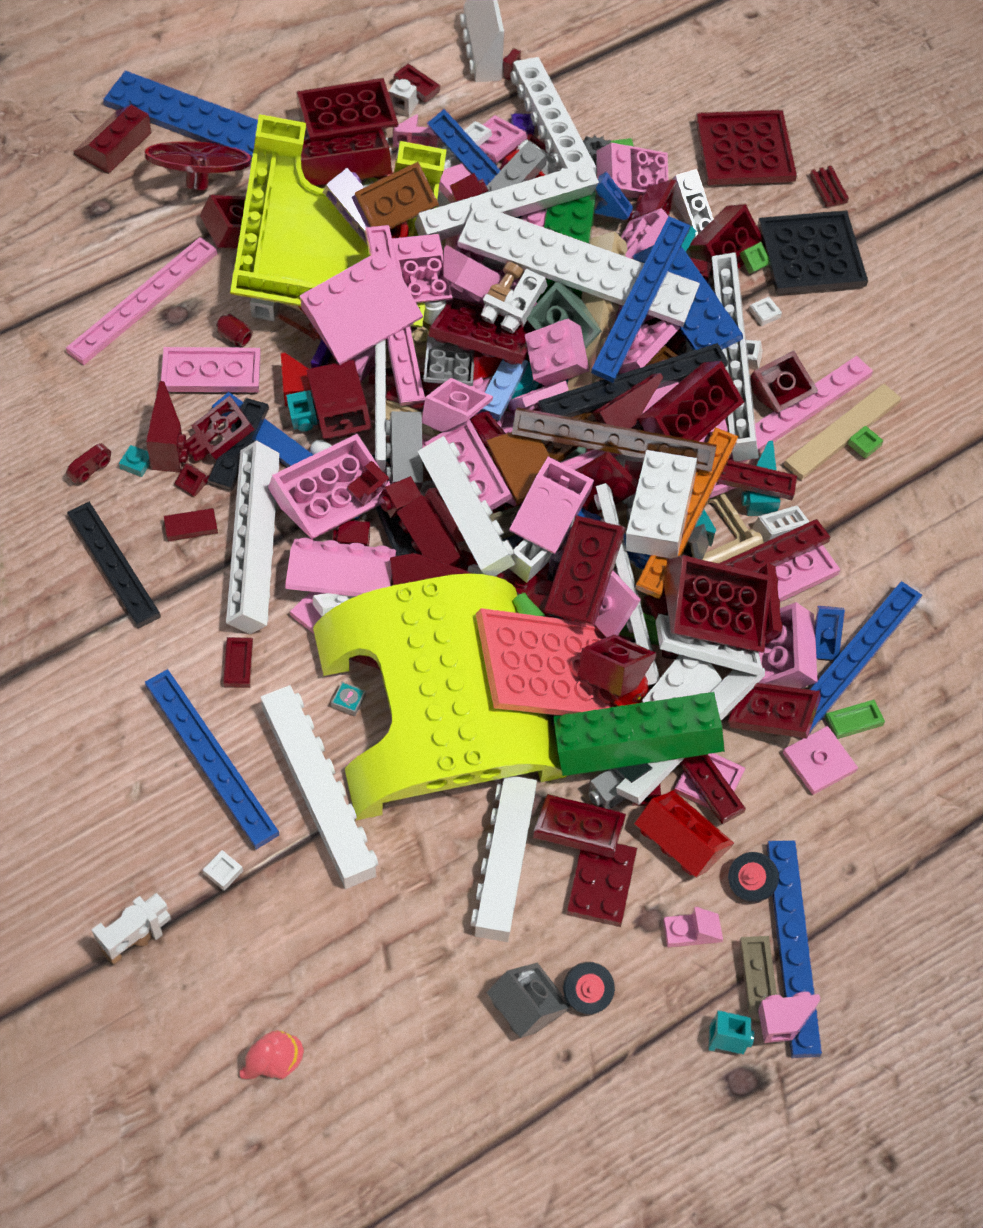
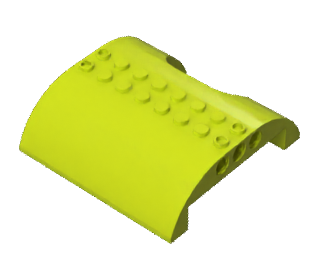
M259 114L230 294L302 307L301 294L370 256L367 244L323 193L324 189L311 185L303 175L301 153L306 123ZM400 141L393 173L419 162L437 199L439 183L444 172L446 150ZM417 217L407 221L409 227L407 237L419 236L414 225ZM416 303L424 318L425 303ZM423 318L410 326L422 328Z
M456 574L384 587L363 593L335 606L325 613L314 625L313 631L323 676L349 671L350 657L357 655L370 656L377 661L381 670L391 711L392 724L385 737L372 748L357 756L345 768L352 806L357 817L356 820L383 815L382 803L530 772L538 771L540 782L567 777L562 776L557 738L550 714L497 709L493 706L476 613L480 608L517 613L516 607L512 602L517 597L515 587L506 580L484 574Z

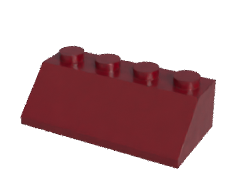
M722 361L704 362L639 416L638 420L646 432L700 441L740 407L744 401Z

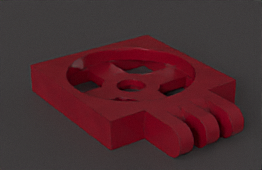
M228 396L191 425L196 433L186 440L185 447L195 461H200L209 453L216 460L255 429L233 398ZM232 412L227 417L220 416L223 413ZM241 419V427L232 433L230 430L231 425ZM213 422L212 428L207 431L209 425ZM222 423H226L223 430H218ZM218 435L223 436L224 440L218 445L214 446L209 443Z

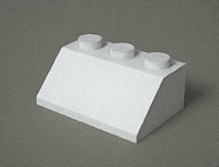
M679 655L645 696L642 703L709 693L722 679L710 662Z

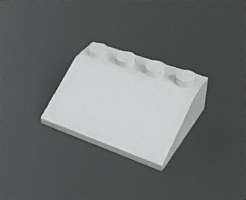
M466 0L464 14H460L461 27H465L463 29L464 43L468 42L466 54L467 58H471L469 60L470 74H474L476 83L501 81L504 28L498 0Z

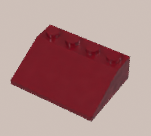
M384 78L296 91L299 117L301 122L306 123L305 133L310 141L399 127Z
M383 130L310 141L309 138L304 139L301 153V169L305 179L311 185L319 187L322 184H328L347 168L351 173L357 174L361 182L365 178L383 179L393 174L390 147Z
M685 555L667 559L664 587L671 633L764 653L773 576Z

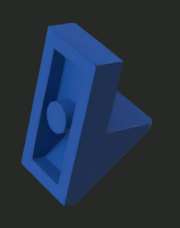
M606 171L599 176V183L596 187L597 194L604 199L597 204L594 212L626 220L629 218L633 206Z
M817 606L815 623L817 659L835 660L839 656L845 614L844 608Z

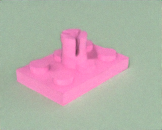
M664 320L650 326L648 324L642 325L618 374L644 367L680 329V326L665 322Z

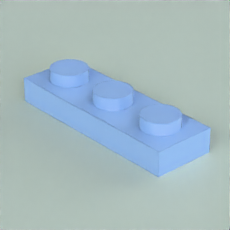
M502 359L485 393L493 396V400L478 413L489 412L494 419L500 421L528 367V361L524 360L522 364H509Z

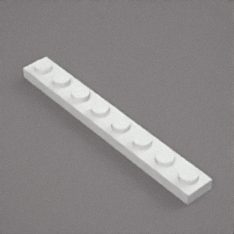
M606 483L596 486L598 493L594 495L598 510L602 509L604 519L600 521L620 526L610 487ZM623 538L616 559L617 568H613V571L638 596ZM639 602L628 619L627 626L630 633L634 632L635 644L653 651L642 607ZM655 660L645 674L648 686L651 688L660 679Z

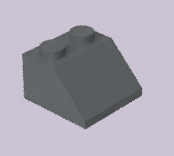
M539 963L507 970L486 992L492 999L494 1007L501 1011L509 1022L512 1031L518 1034L520 1038L537 1033L571 1008Z

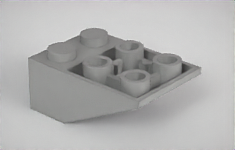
M427 336L423 382L445 383L452 378L468 386H473L475 350H463L456 344L449 342L440 343L433 337Z

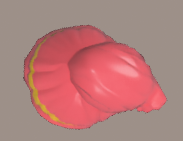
M276 1030L265 1034L250 1047L245 1057V1067L240 1070V1077L254 1079L260 1075H265L270 1078H286L299 1066L303 1059L304 1049L298 1037L290 1035L285 1031Z

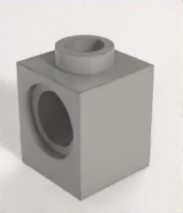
M611 769L592 779L588 793L591 802L595 806L611 809L624 801L626 798L618 795L616 789L623 780Z

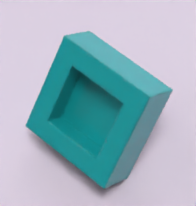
M133 445L128 447L119 462L121 470L140 477L144 475L150 465L148 451Z

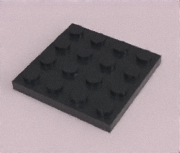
M847 210L761 217L758 219V228L762 235L764 250L769 258L768 265L776 294L867 286L868 278Z

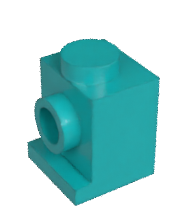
M310 390L286 395L294 430L299 429L305 432L311 430L314 425H318Z
M718 1010L709 1026L708 1050L715 1051L717 1048L744 1055L746 1049L752 1047L755 1032L751 1030V1018Z

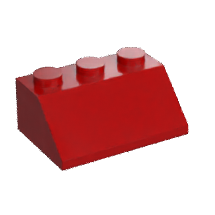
M674 790L653 798L634 823L640 828L643 836L654 840L665 855L674 858L681 864V868L687 874L696 878L706 873L734 844L730 838Z

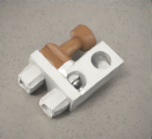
M508 261L503 268L504 277L499 284H494L490 287L488 294L483 299L485 306L481 317L484 321L491 324L494 323L498 314L505 317L501 327L513 334L519 325L524 326L537 299L545 291L547 283L545 277L528 269L523 273V269L520 266ZM521 277L515 290H511L510 287L513 280Z
M157 893L145 902L140 896L133 901L134 905L127 907L123 911L122 917L107 928L100 923L92 929L95 940L101 946L100 950L113 966L122 959L120 953L134 944L146 946L152 936L155 940L162 936L160 927L171 920L166 911L168 909L167 904Z

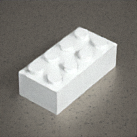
M646 450L626 533V551L665 558L678 557L696 476L697 458Z

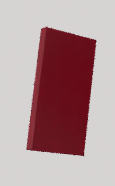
M575 516L543 611L546 615L595 626L626 531L624 526Z

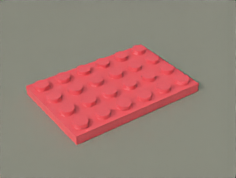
M480 608L476 613L494 708L564 715L617 707L609 691L592 686L587 681L578 677L582 648L606 638L596 625L593 627L565 619Z

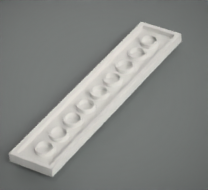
M476 203L458 240V247L505 264L508 261L515 263L523 270L528 269L547 279L623 306L644 266L642 262ZM668 272L648 315L683 327L700 283Z

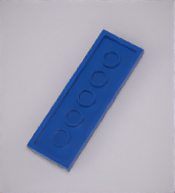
M654 245L633 255V260L645 264ZM681 246L669 272L700 284L684 326H680L679 330L693 350L716 343L723 350L742 340L743 333Z

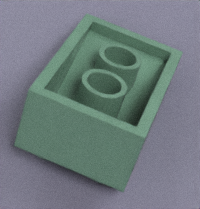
M556 282L533 307L530 315L527 317V320L536 330L565 319H570L581 326L585 349L602 332L582 300L570 287Z

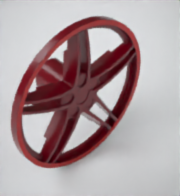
M165 142L151 145L145 149V159L148 162L168 169L186 171V187L194 190L209 188V173L234 172L246 169L251 165V156L247 152L213 143Z

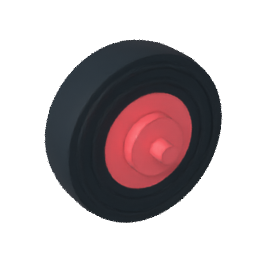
M747 852L737 857L731 864L728 881L736 896L744 901L755 903L768 899L775 892L779 882V873L775 863L768 856L759 852Z
M579 963L573 966L565 976L563 982L564 997L567 1003L580 1013H599L609 1006L614 997L615 984L613 977L604 966L598 963Z

